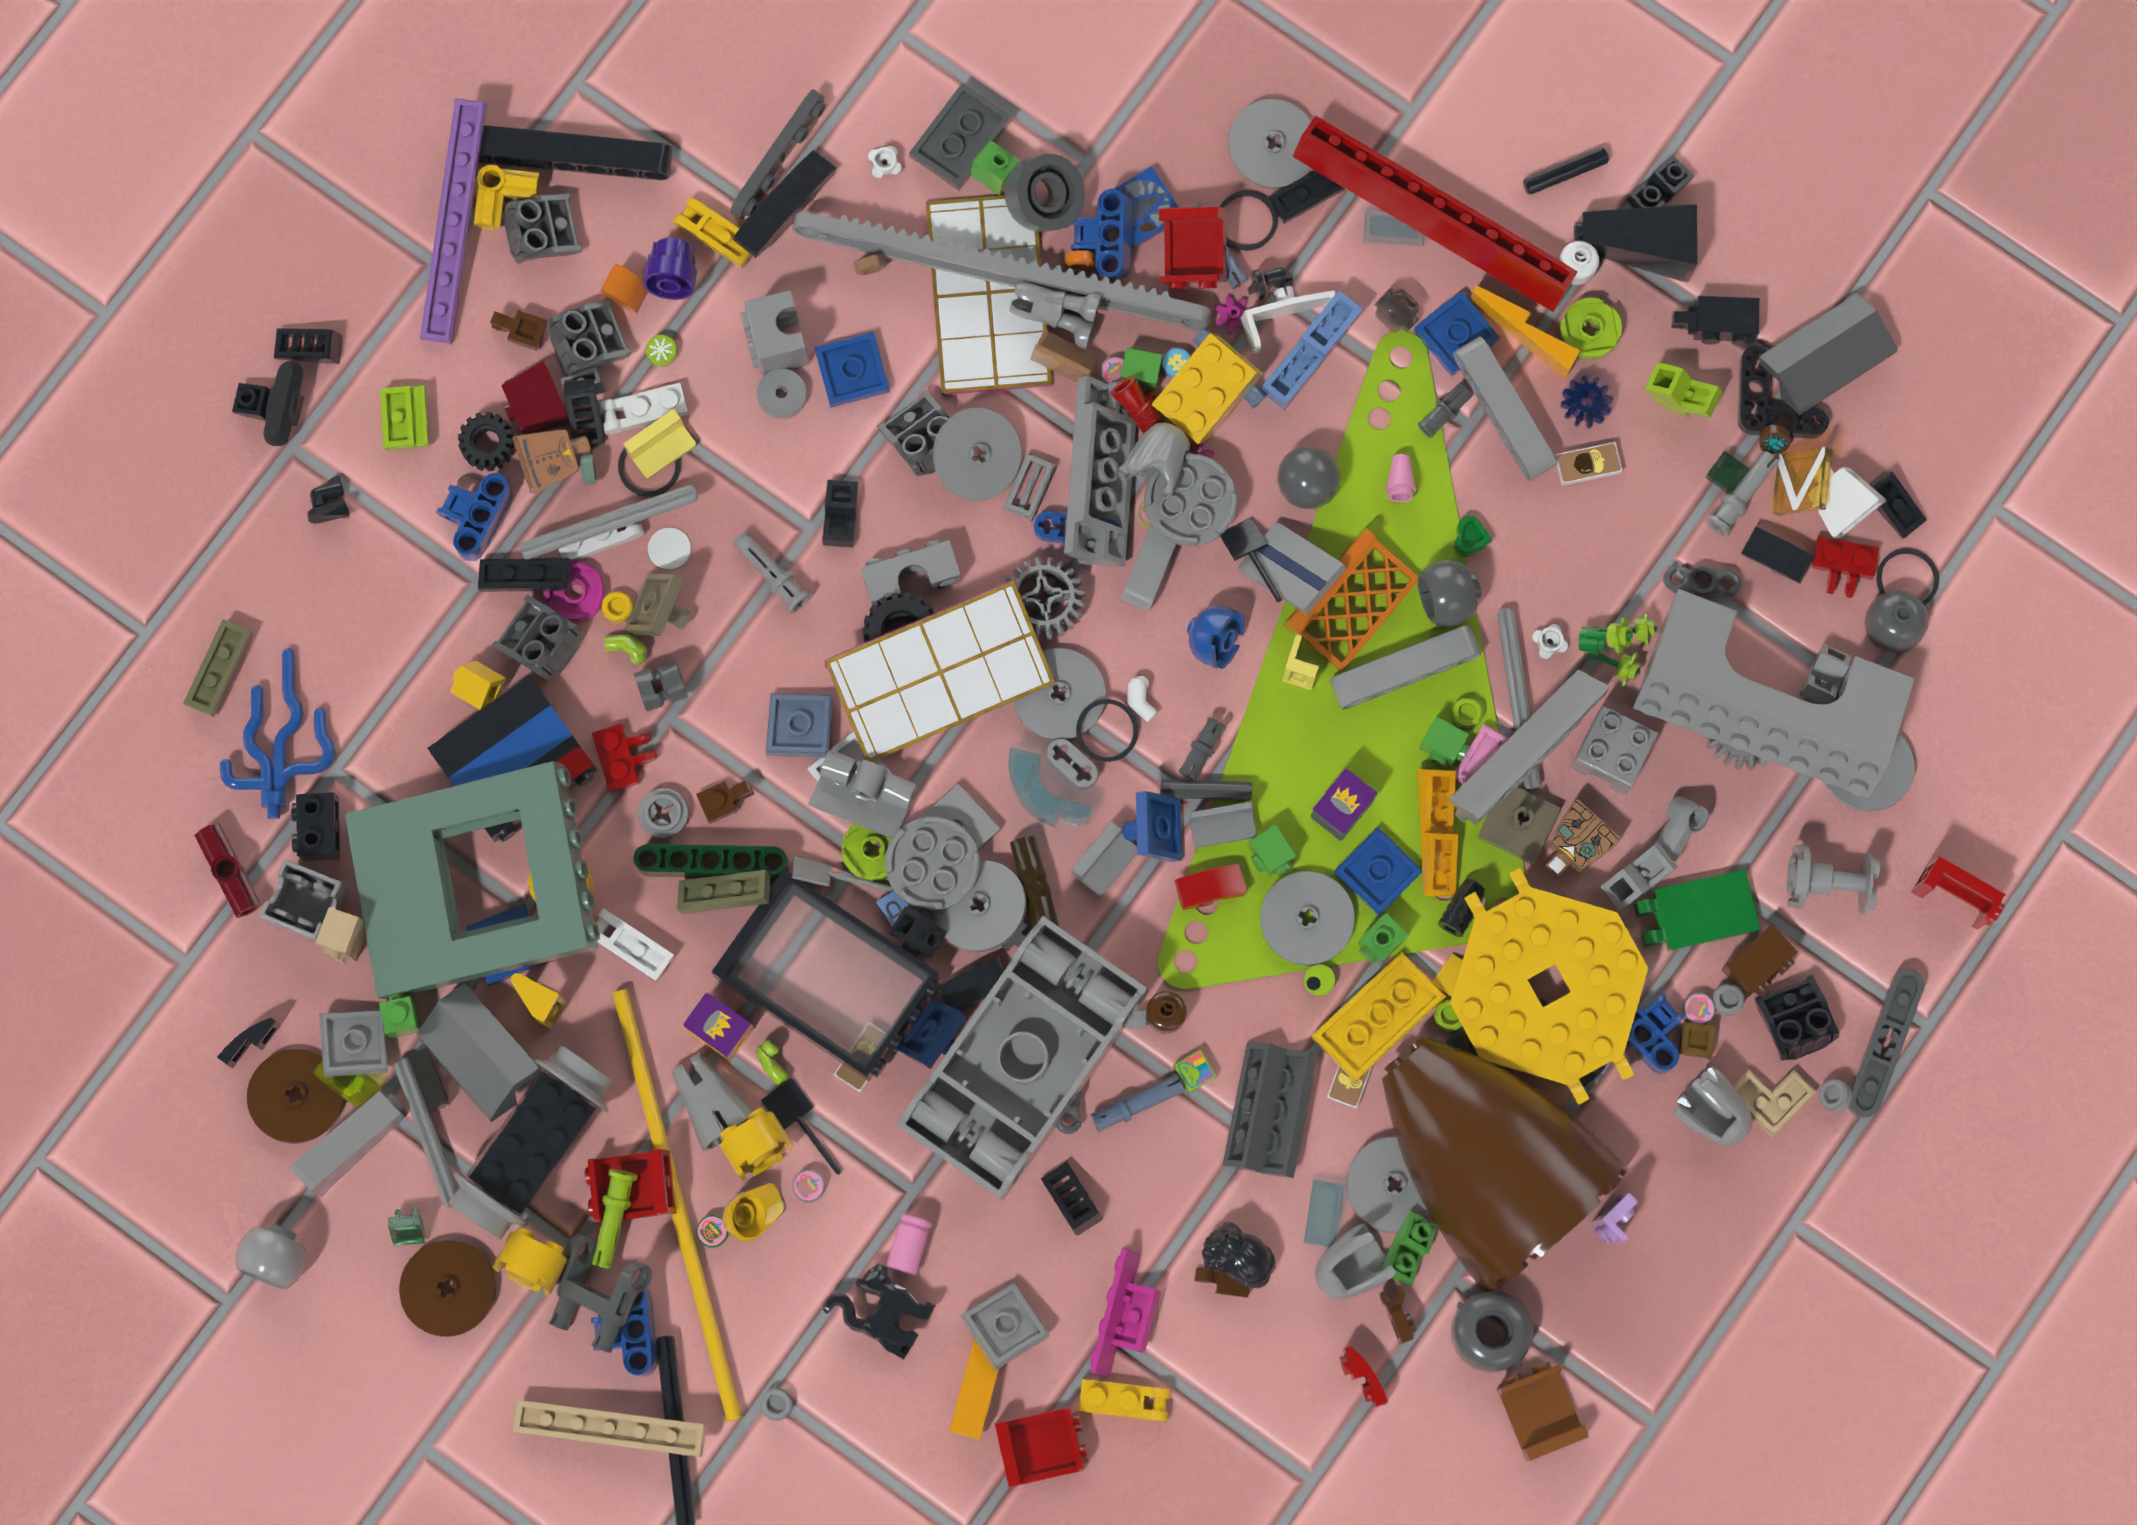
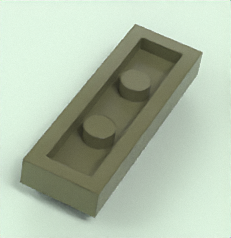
M222 619L183 702L186 706L209 716H215L253 635L250 630Z
M766 870L680 880L677 910L681 914L769 904L770 874Z

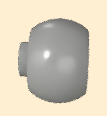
M270 1223L268 1229L254 1227L243 1236L238 1244L235 1256L236 1268L239 1272L251 1278L286 1290L299 1279L306 1263L305 1248L294 1241L297 1234L286 1228Z

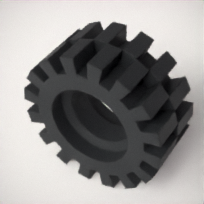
M481 412L476 413V418L472 419L469 417L466 419L468 422L466 426L462 424L460 427L462 432L458 434V446L465 460L472 467L476 466L481 471H483V468H486L490 472L493 471L494 467H498V469L503 468L502 464L505 461L507 463L511 461L510 455L515 453L512 439L514 433L506 420H503L498 414L493 416L491 412H486V415H482ZM491 431L497 434L499 442L493 451L481 452L476 448L475 441L480 433Z

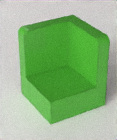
M1126 348L1121 378L1125 379L1135 376L1137 382L1144 383V390L1156 392L1162 364V354Z

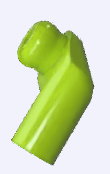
M633 635L604 637L606 652L624 650L630 655V661L633 664H642L646 661L647 656L645 653L647 648L645 644Z
M766 1040L763 1045L759 1044L756 1054L764 1072L777 1086H780L790 1076L773 1058L778 1053V1047L773 1041Z

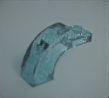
M1010 747L1008 760L1010 783L1017 800L1032 817L1054 828L1058 816L1064 817L1063 822L1075 826H1081L1082 822L1089 823L1092 806L1058 798L1049 793L1042 785L1038 774L1041 755Z

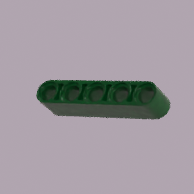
M644 844L636 849L633 856L634 864L639 872L648 877L704 878L766 870L770 874V879H777L783 869L787 872L789 869L787 855L781 848L775 846ZM652 853L657 856V861L652 867L647 868L641 865V859L644 855ZM678 854L688 856V863L682 868L672 866L673 858ZM714 854L720 857L719 864L715 868L709 869L704 867L703 862L708 855ZM747 855L751 858V864L746 869H738L735 867L737 857ZM771 856H779L783 860L780 868L776 870L768 869L766 861Z

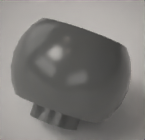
M1452 559L1438 560L1425 567L1418 576V590L1421 603L1431 623L1444 627L1456 626L1466 622L1476 612L1478 606L1477 599L1481 598L1480 583L1476 574L1473 571L1469 572L1464 563Z

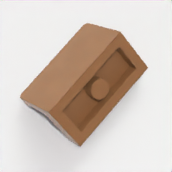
M1044 330L1033 350L1030 360L1078 383L1079 377L1091 375L1099 356Z

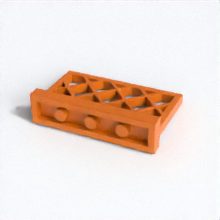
M1367 528L1360 532L1338 558L1344 564L1346 570L1307 615L1295 609L1283 624L1289 631L1301 635L1305 642L1340 672L1346 668L1418 582V576L1375 539L1376 536ZM1373 548L1383 556L1384 568H1367L1366 556ZM1362 562V570H1355ZM1389 562L1395 567L1389 568ZM1400 571L1410 580L1403 589H1391L1389 572ZM1384 572L1386 590L1369 591L1368 573ZM1363 574L1364 591L1348 592L1347 579L1350 575ZM1342 586L1343 593H1336ZM1399 593L1392 601L1391 594ZM1386 594L1387 608L1383 612L1371 613L1370 595ZM1365 596L1366 613L1350 614L1349 597ZM1343 597L1345 615L1328 616L1327 602L1331 598ZM1323 608V616H1317ZM1379 616L1372 625V617ZM1367 617V632L1364 635L1352 636L1350 618ZM1345 619L1347 636L1330 637L1329 620ZM1324 620L1325 638L1314 639L1305 631L1312 621ZM1347 640L1348 654L1342 661H1339L1332 654L1331 642ZM1352 640H1359L1353 647ZM1319 642H1326V648H1324Z

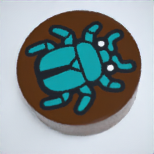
M1781 425L1767 426L1759 433V446L1762 451L1770 454L1783 453L1790 446V432Z

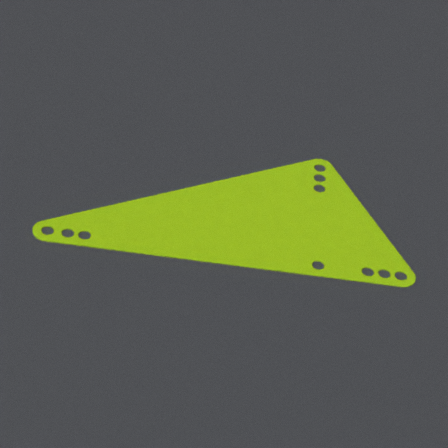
M1407 331L1391 332L1380 339L1376 345L1335 459L1341 473L1339 490L1329 503L1317 509L1307 541L1338 560L1360 532L1367 528L1376 536L1375 539L1419 576L1425 567L1438 560L1452 559L1464 563L1467 568L1468 565L1466 557L1458 555L1454 549V541L1458 536L1456 527L1459 523L1442 427L1430 438L1418 426V423L1422 422L1436 408L1435 403L1437 399L1428 350L1424 342L1415 334ZM1397 347L1407 348L1412 354L1411 364L1406 368L1395 367L1390 361V353L1393 349ZM1392 380L1399 385L1400 396L1395 401L1387 402L1380 398L1378 387L1382 382ZM1376 408L1385 409L1391 418L1390 424L1381 430L1373 428L1368 422L1369 413ZM1397 454L1410 456L1416 492L1413 494V499L1408 502L1391 501L1388 498V493L1385 491L1392 457ZM1373 548L1366 556L1367 568H1384L1383 556ZM1362 562L1355 570H1362ZM1389 562V568H1394L1395 566ZM1400 571L1389 572L1391 589H1403L1410 580ZM1384 572L1368 573L1369 591L1386 590ZM1363 574L1349 576L1347 579L1348 592L1364 591ZM1417 582L1342 672L1301 638L1296 659L1319 666L1311 691L1282 681L1296 636L1295 632L1289 631L1283 625L1296 608L1286 601L1284 602L1221 781L1251 782L1252 798L1251 800H1213L1210 809L1252 802L1256 835L1258 836L1276 824L1296 854L1295 861L1292 862L1294 867L1279 877L1276 873L1270 877L1267 876L1265 871L1260 873L1250 858L1254 855L1248 847L1249 841L1252 839L1196 849L1187 875L1239 863L1247 893L1242 897L1219 900L1216 911L1209 915L1201 914L1196 908L1182 910L1178 898L1158 954L1159 972L1169 985L1177 989L1189 990L1306 971L1313 966L1294 964L1277 955L1266 942L1260 924L1262 904L1273 885L1290 874L1304 871L1321 873L1338 882L1349 895L1354 909V928L1347 945L1334 958L1321 963L1330 967L1367 961L1359 952L1362 947L1358 942L1385 913L1409 934L1407 939L1389 957L1398 956L1401 952L1410 954L1468 944L1475 920L1474 915L1463 937H1457L1444 931L1438 925V921L1442 918V914L1446 911V907L1451 899L1440 900L1436 896H1424L1423 872L1378 916L1334 871L1377 828H1380L1422 869L1417 769L1456 771L1461 763L1455 759L1452 767L1447 764L1443 767L1429 760V754L1419 749L1426 733L1436 716L1457 727L1451 719V710L1459 699L1465 697L1477 700L1483 709V717L1478 726L1470 730L1460 729L1469 734L1465 743L1471 746L1484 724L1499 732L1476 612L1466 622L1456 626L1444 627L1431 623L1422 606ZM1342 586L1336 593H1343ZM1399 593L1391 594L1392 601ZM1386 594L1370 595L1371 613L1383 612L1387 608ZM1365 596L1349 597L1350 614L1366 613ZM1343 597L1331 598L1327 602L1328 616L1345 615ZM1323 608L1317 616H1323ZM1379 616L1372 617V625ZM1367 617L1350 618L1352 636L1364 635L1368 630ZM1345 619L1329 620L1330 637L1347 636ZM1324 620L1312 621L1305 631L1314 639L1325 638ZM1470 625L1482 653L1481 656L1345 710L1341 709L1330 684V680L1333 677L1454 629ZM1347 640L1331 642L1332 654L1339 661H1342L1348 654ZM1352 640L1353 647L1359 640ZM1319 642L1324 648H1326V642ZM1345 768H1347L1378 794L1375 801L1346 837L1339 841L1311 819V814L1314 806ZM1455 781V792L1462 786L1457 781ZM1454 805L1453 833L1459 834L1456 892L1466 878L1476 880L1485 888L1483 893L1485 895V904L1483 907L1488 911L1492 909L1495 901L1502 898L1508 899L1516 889L1509 873L1520 868L1526 878L1523 860L1477 838L1487 815L1477 825H1474L1469 819L1463 823L1455 816L1457 807ZM1307 910L1306 914H1299V917L1303 919L1302 925L1308 926L1310 922L1315 924L1316 920L1312 918L1313 912ZM1199 921L1207 927L1208 935L1205 941L1193 944L1186 939L1184 931L1190 922ZM1188 950L1196 955L1197 966L1192 972L1182 973L1176 969L1174 958L1180 951Z

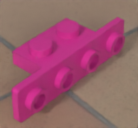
M1124 1247L1115 1262V1277L1107 1293V1307L1105 1315L1099 1323L1098 1342L1090 1358V1372L1104 1377L1110 1376L1117 1347L1145 1353L1161 1293L1157 1289L1134 1284L1141 1254Z

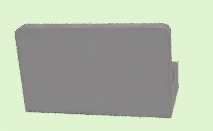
M1252 802L1191 812L1189 820L1195 849L1255 838L1257 835L1252 813Z
M1111 822L1072 868V875L1095 894L1102 896L1138 854L1137 846L1131 841L1125 840L1121 834V829Z

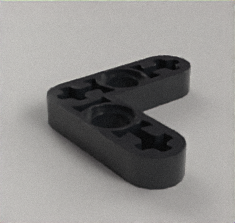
M1757 345L1746 348L1740 358L1738 426L1745 434L1759 436L1763 428L1776 425L1775 417L1777 415L1785 414L1790 417L1792 422L1791 427L1788 428L1791 438L1814 439L1822 436L1828 428L1829 419L1827 414L1821 409L1810 408L1801 414L1800 422H1809L1812 417H1816V422L1822 425H1819L1816 430H1812V425L1801 424L1800 430H1796L1799 414L1790 406L1768 405L1769 372L1759 363L1756 368V375H1750L1753 364L1751 361H1747L1752 354H1756L1759 360V356L1767 351ZM1749 383L1760 385L1762 389L1761 396L1753 398L1747 395L1746 385ZM1751 405H1757L1755 408V418L1760 419L1754 427L1751 426L1750 421L1745 420L1751 413Z

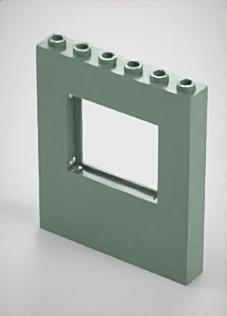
M552 761L345 814L377 998L386 999L390 995L405 993V996L599 949L597 940L600 939V931L592 915L594 899L591 892L588 891L586 883L588 868L585 861L582 860L580 851L583 841L580 831L576 829L574 819L577 815V808L574 800L570 797L568 786L571 785V777L564 764ZM521 819L538 914L460 933L444 838ZM456 933L457 939H454L452 934Z

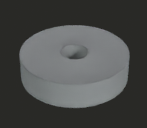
M777 369L768 372L760 380L757 388V397L762 410L766 414L776 419H788L797 415L803 409L807 399V392L804 381L797 373L789 369ZM779 390H786L788 392L784 398H779L776 394Z

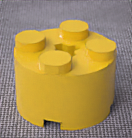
M763 1107L750 1113L747 1117L748 1120L737 1127L736 1124L729 1126L720 1134L723 1140L719 1147L740 1180H747L745 1176L747 1173L751 1172L755 1177L769 1170L784 1159L781 1152L786 1147L789 1151L794 1147L793 1142L774 1113L766 1112Z
M518 1227L516 1232L509 1233L493 1265V1269L500 1272L501 1268L509 1271L506 1278L538 1293L541 1287H543L545 1295L549 1296L568 1261L564 1257V1248L548 1240L546 1244H543L534 1239V1233Z

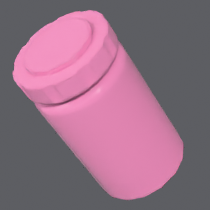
M902 1214L900 1219L902 1223L898 1225L886 1267L916 1276L928 1239V1230L931 1229L932 1223L914 1215Z

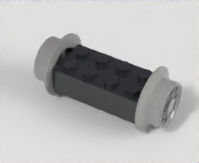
M562 1045L550 1061L535 1059L534 1061L557 1078L559 1082L545 1072L540 1071L541 1074L533 1080L517 1105L467 1172L466 1176L483 1188L480 1189L458 1173H453L459 1188L448 1203L500 1240L512 1224L523 1226L528 1224L502 1204H507L521 1214L596 1110L579 1096L581 1095L607 1113L609 1111L602 1097L613 1081Z

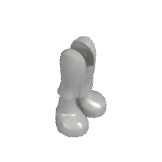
M1029 282L1016 283L1014 293L1024 300H1013L1009 309L1011 313L1027 320L1046 323L1053 328L1058 326L1067 329L1074 334L1075 345L1083 349L1087 348L1099 309L1101 295L1092 293L1086 296L1066 294V291H1053ZM1064 309L1075 311L1081 314V316L1064 313Z

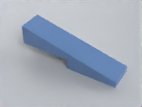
M1338 291L1302 334L1300 341L1262 385L1261 390L1267 395V398L1285 411L1359 317L1363 308L1341 291Z

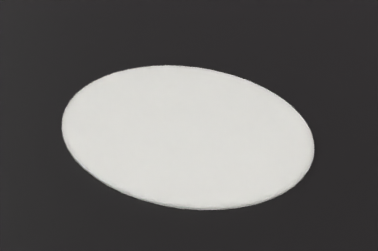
M668 527L658 530L653 534L648 543L650 559L656 566L663 569H676L682 566L690 556V541L684 532L676 528Z

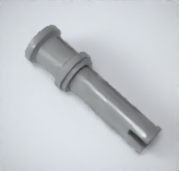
M1762 451L1759 458L1734 491L1723 496L1721 499L1722 504L1713 516L1707 517L1706 523L1714 532L1721 536H1729L1731 533L1730 528L1738 517L1745 515L1746 504L1778 464V460L1776 458L1773 459L1774 456L1772 454Z
M744 531L733 541V545L739 549L770 583V591L774 595L778 594L789 606L788 610L790 613L800 610L811 598V593L804 591L793 580L794 575L791 572H784L749 535L748 531ZM756 555L767 565V567L756 557Z

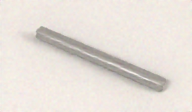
M687 485L521 542L520 550L525 559H530L697 502L698 496L695 487Z
M1504 608L1498 611L1497 618L1516 732L1531 716L1515 612L1513 608ZM1538 767L1523 781L1525 790H1534L1541 786Z

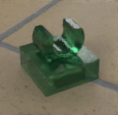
M1724 451L1705 478L1727 494H1731L1750 468Z
M417 1207L412 1209V1215L402 1216L401 1210L396 1209L394 1217H388V1229L393 1246L425 1243V1229Z

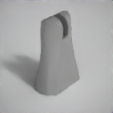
M700 1052L691 1057L690 1060L694 1065L696 1074L700 1075L702 1081L694 1084L691 1079L692 1076L685 1070L682 1064L672 1069L671 1072L691 1119L699 1144L703 1151H707L720 1145L723 1140L720 1134L726 1128L735 1124L737 1127L748 1120L747 1117L753 1110Z

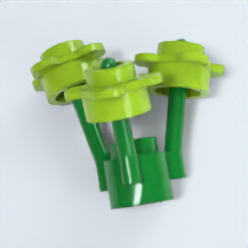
M1644 613V617H1635V626L1628 627L1629 622L1627 618H1621L1620 623H1611L1608 627L1583 626L1579 635V651H1586L1587 659L1599 660L1616 667L1615 677L1622 679V686L1626 687L1629 679L1634 681L1637 675H1640L1641 664L1636 662L1638 653L1634 652L1632 657L1624 654L1621 660L1618 661L1599 652L1600 650L1605 651L1608 643L1610 648H1615L1617 654H1622L1623 649L1629 647L1632 643L1633 633H1635L1636 642H1645V645H1648V639L1654 638V632L1657 631V627L1654 626V620H1647V613Z

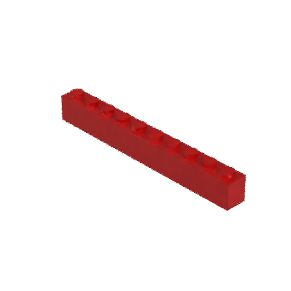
M1315 115L1302 133L1293 153V158L1552 312L1555 311L1578 271Z

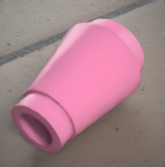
M1397 454L1392 457L1385 489L1391 501L1408 502L1413 499V494L1416 492L1410 456Z

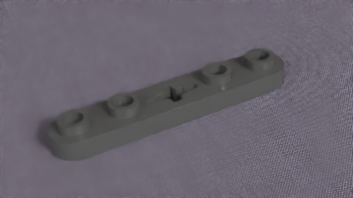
M814 89L807 94L735 198L731 206V213L743 219L746 215L750 217L759 205L757 200L763 191L767 193L772 188L776 180L774 175L797 142L801 144L807 137L810 123L814 118L817 120L823 114L826 108L824 95Z
M1901 970L1894 975L1889 985L1851 1087L1852 1100L1848 1108L1857 1117H1871L1877 1113L1882 1104L1924 990L1923 978L1915 970ZM1889 1028H1891L1890 1043L1894 1044V1048H1888L1883 1054L1882 1059L1878 1058L1882 1051V1044L1878 1043V1039L1885 1038Z

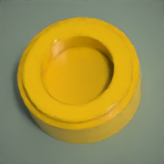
M619 591L609 593L602 602V612L605 618L614 624L628 621L633 610V603L630 597Z

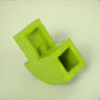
M1660 362L1656 363L1645 387V390L1657 403L1686 417L1691 413L1711 418L1723 392L1719 386L1692 380L1684 368Z

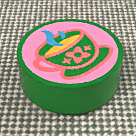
M709 1215L701 1219L696 1228L698 1240L709 1248L723 1245L729 1235V1232L723 1225L722 1218L715 1215Z

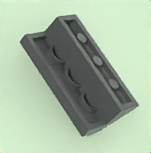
M1856 293L1759 356L1760 365L1779 381L1781 398L1801 415L1898 352L1878 312Z
M465 983L438 1001L417 1032L418 1039L490 1122L516 1106L515 1091L541 1074L538 1065Z
M1247 1042L1223 1166L1270 1176L1294 1178L1318 1054L1310 1051L1284 1049L1269 1043Z

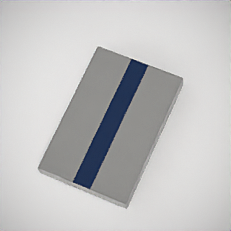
M1276 522L1264 536L1268 546L1254 552L1282 600L1306 615L1346 570L1342 562L1279 522ZM1248 555L1238 566V569L1242 574L1269 590Z

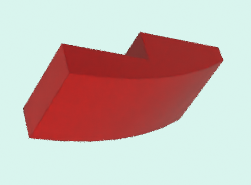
M1239 863L1204 870L1174 880L1182 910L1209 906L1215 901L1242 897L1247 893Z
M1351 1346L1344 1348V1356L1340 1357V1362L1345 1376L1350 1374L1352 1380L1365 1377L1366 1383L1361 1384L1366 1402H1372L1374 1408L1388 1404L1382 1385L1366 1360Z

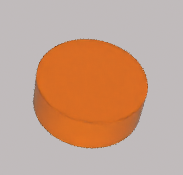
M1090 251L1068 252L1065 254V267L1067 269L1072 268L1073 271L1090 270L1095 267V254Z

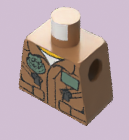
M1576 799L1547 843V846L1555 854L1545 864V867L1556 877H1560L1569 866L1580 874L1613 849L1622 838L1580 800Z

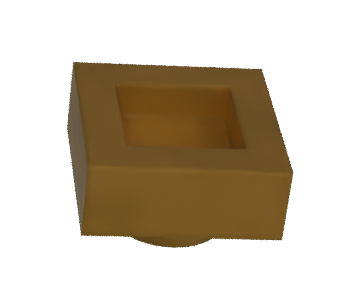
M1688 1022L1682 1023L1679 1055L1711 1059L1716 1026Z

